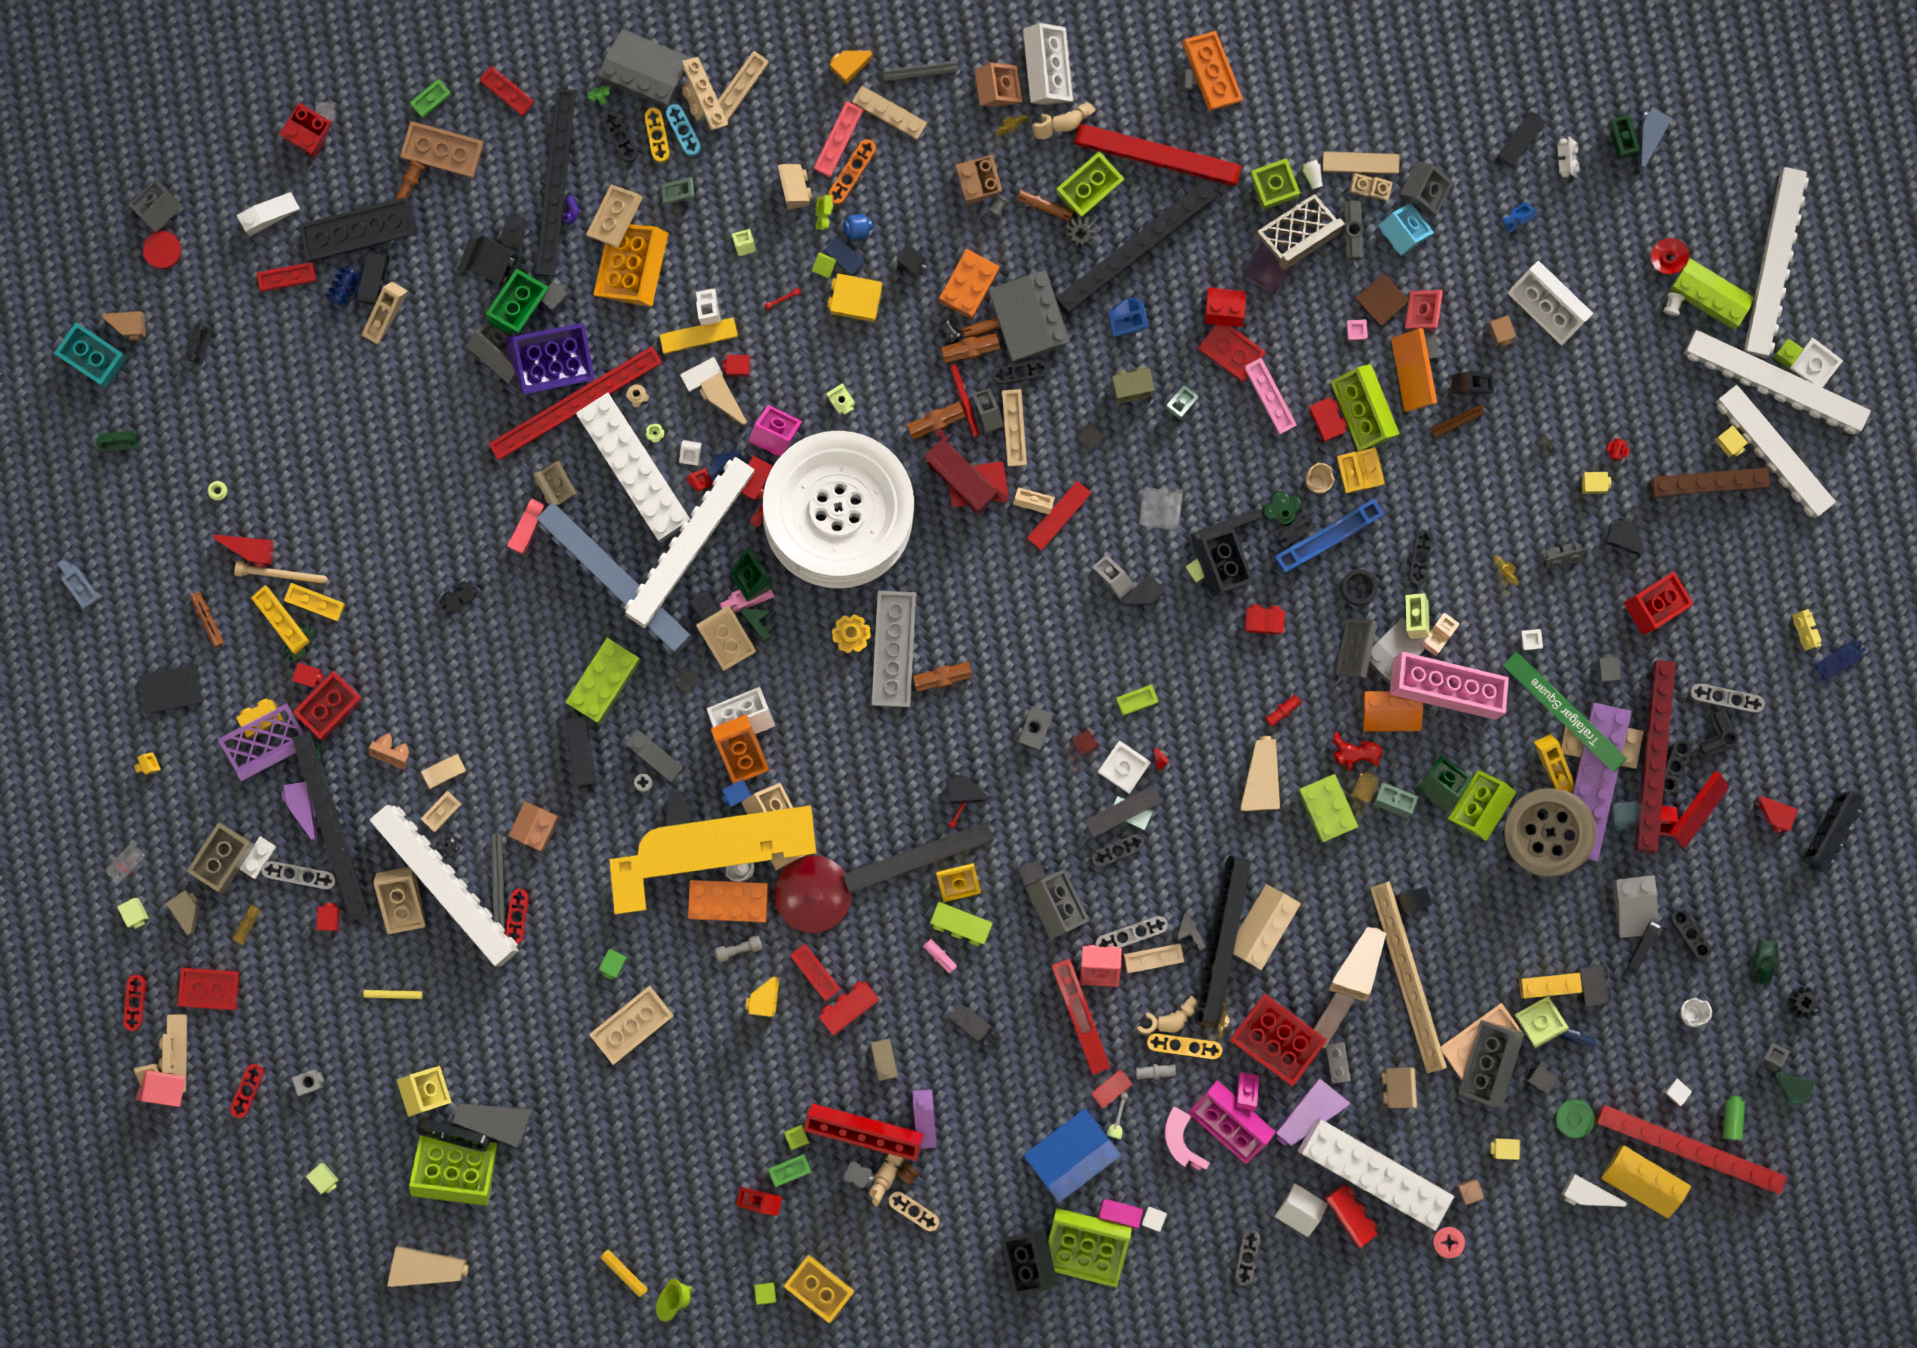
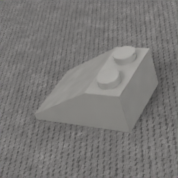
M1402 617L1372 647L1369 666L1388 685L1391 684L1393 658L1402 652L1419 656L1426 649L1421 645L1424 638L1410 639L1407 633L1406 620Z
M1655 875L1613 880L1620 938L1642 936L1651 919L1658 922Z

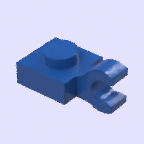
M1524 202L1511 210L1512 215L1503 218L1502 222L1508 225L1505 227V230L1510 233L1515 230L1518 223L1523 225L1538 215L1528 202Z

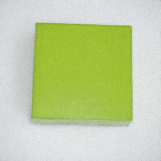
M819 252L812 271L830 278L837 260Z
M802 1125L784 1132L791 1150L809 1143Z
M774 1282L754 1285L757 1305L776 1302Z

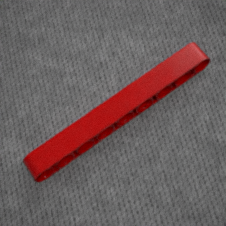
M1085 124L1078 126L1074 144L1080 147L1231 186H1237L1242 166L1236 163Z

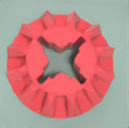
M1445 1227L1435 1234L1433 1244L1440 1256L1455 1258L1462 1253L1465 1240L1458 1229ZM1448 1234L1451 1240L1457 1241V1243L1451 1244L1450 1251L1447 1245L1441 1243L1447 1240Z

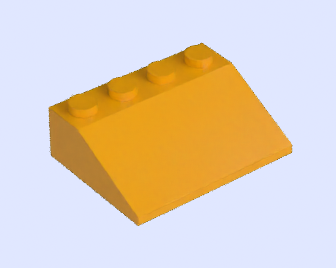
M630 224L618 248L605 243L593 296L635 305L652 306L668 233L658 227Z

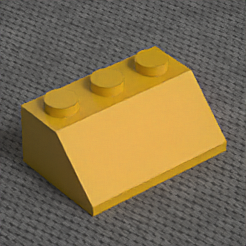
M772 977L754 991L750 998H747L746 1010H749V1014L775 1017L779 978Z

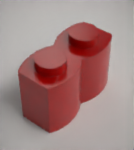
M1251 604L1250 607L1245 609L1244 632L1282 635L1284 633L1285 610H1281L1280 606H1269V609H1264L1262 605Z

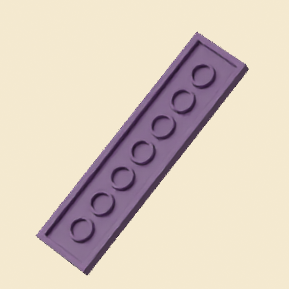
M1593 703L1589 721L1617 749L1623 752L1632 711ZM1583 744L1572 794L1580 798L1593 815L1596 826V840L1593 850L1587 859L1598 861L1619 768L1612 772ZM1567 830L1565 838L1572 841L1575 838L1574 831ZM1561 846L1559 853H1563V848Z

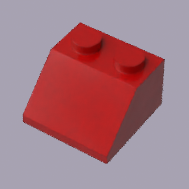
M1207 287L1204 323L1242 327L1245 316V291Z

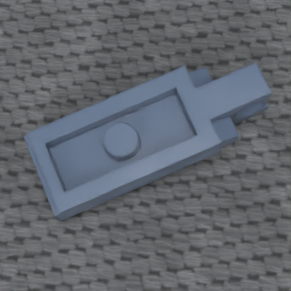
M64 559L57 563L63 571L60 574L62 581L84 610L100 599L79 568L74 564L70 566Z

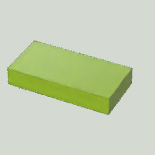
M1152 684L1116 698L1122 716L1158 703Z

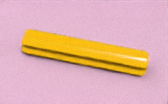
M610 1250L605 1251L601 1255V1259L639 1297L647 1292V1288Z

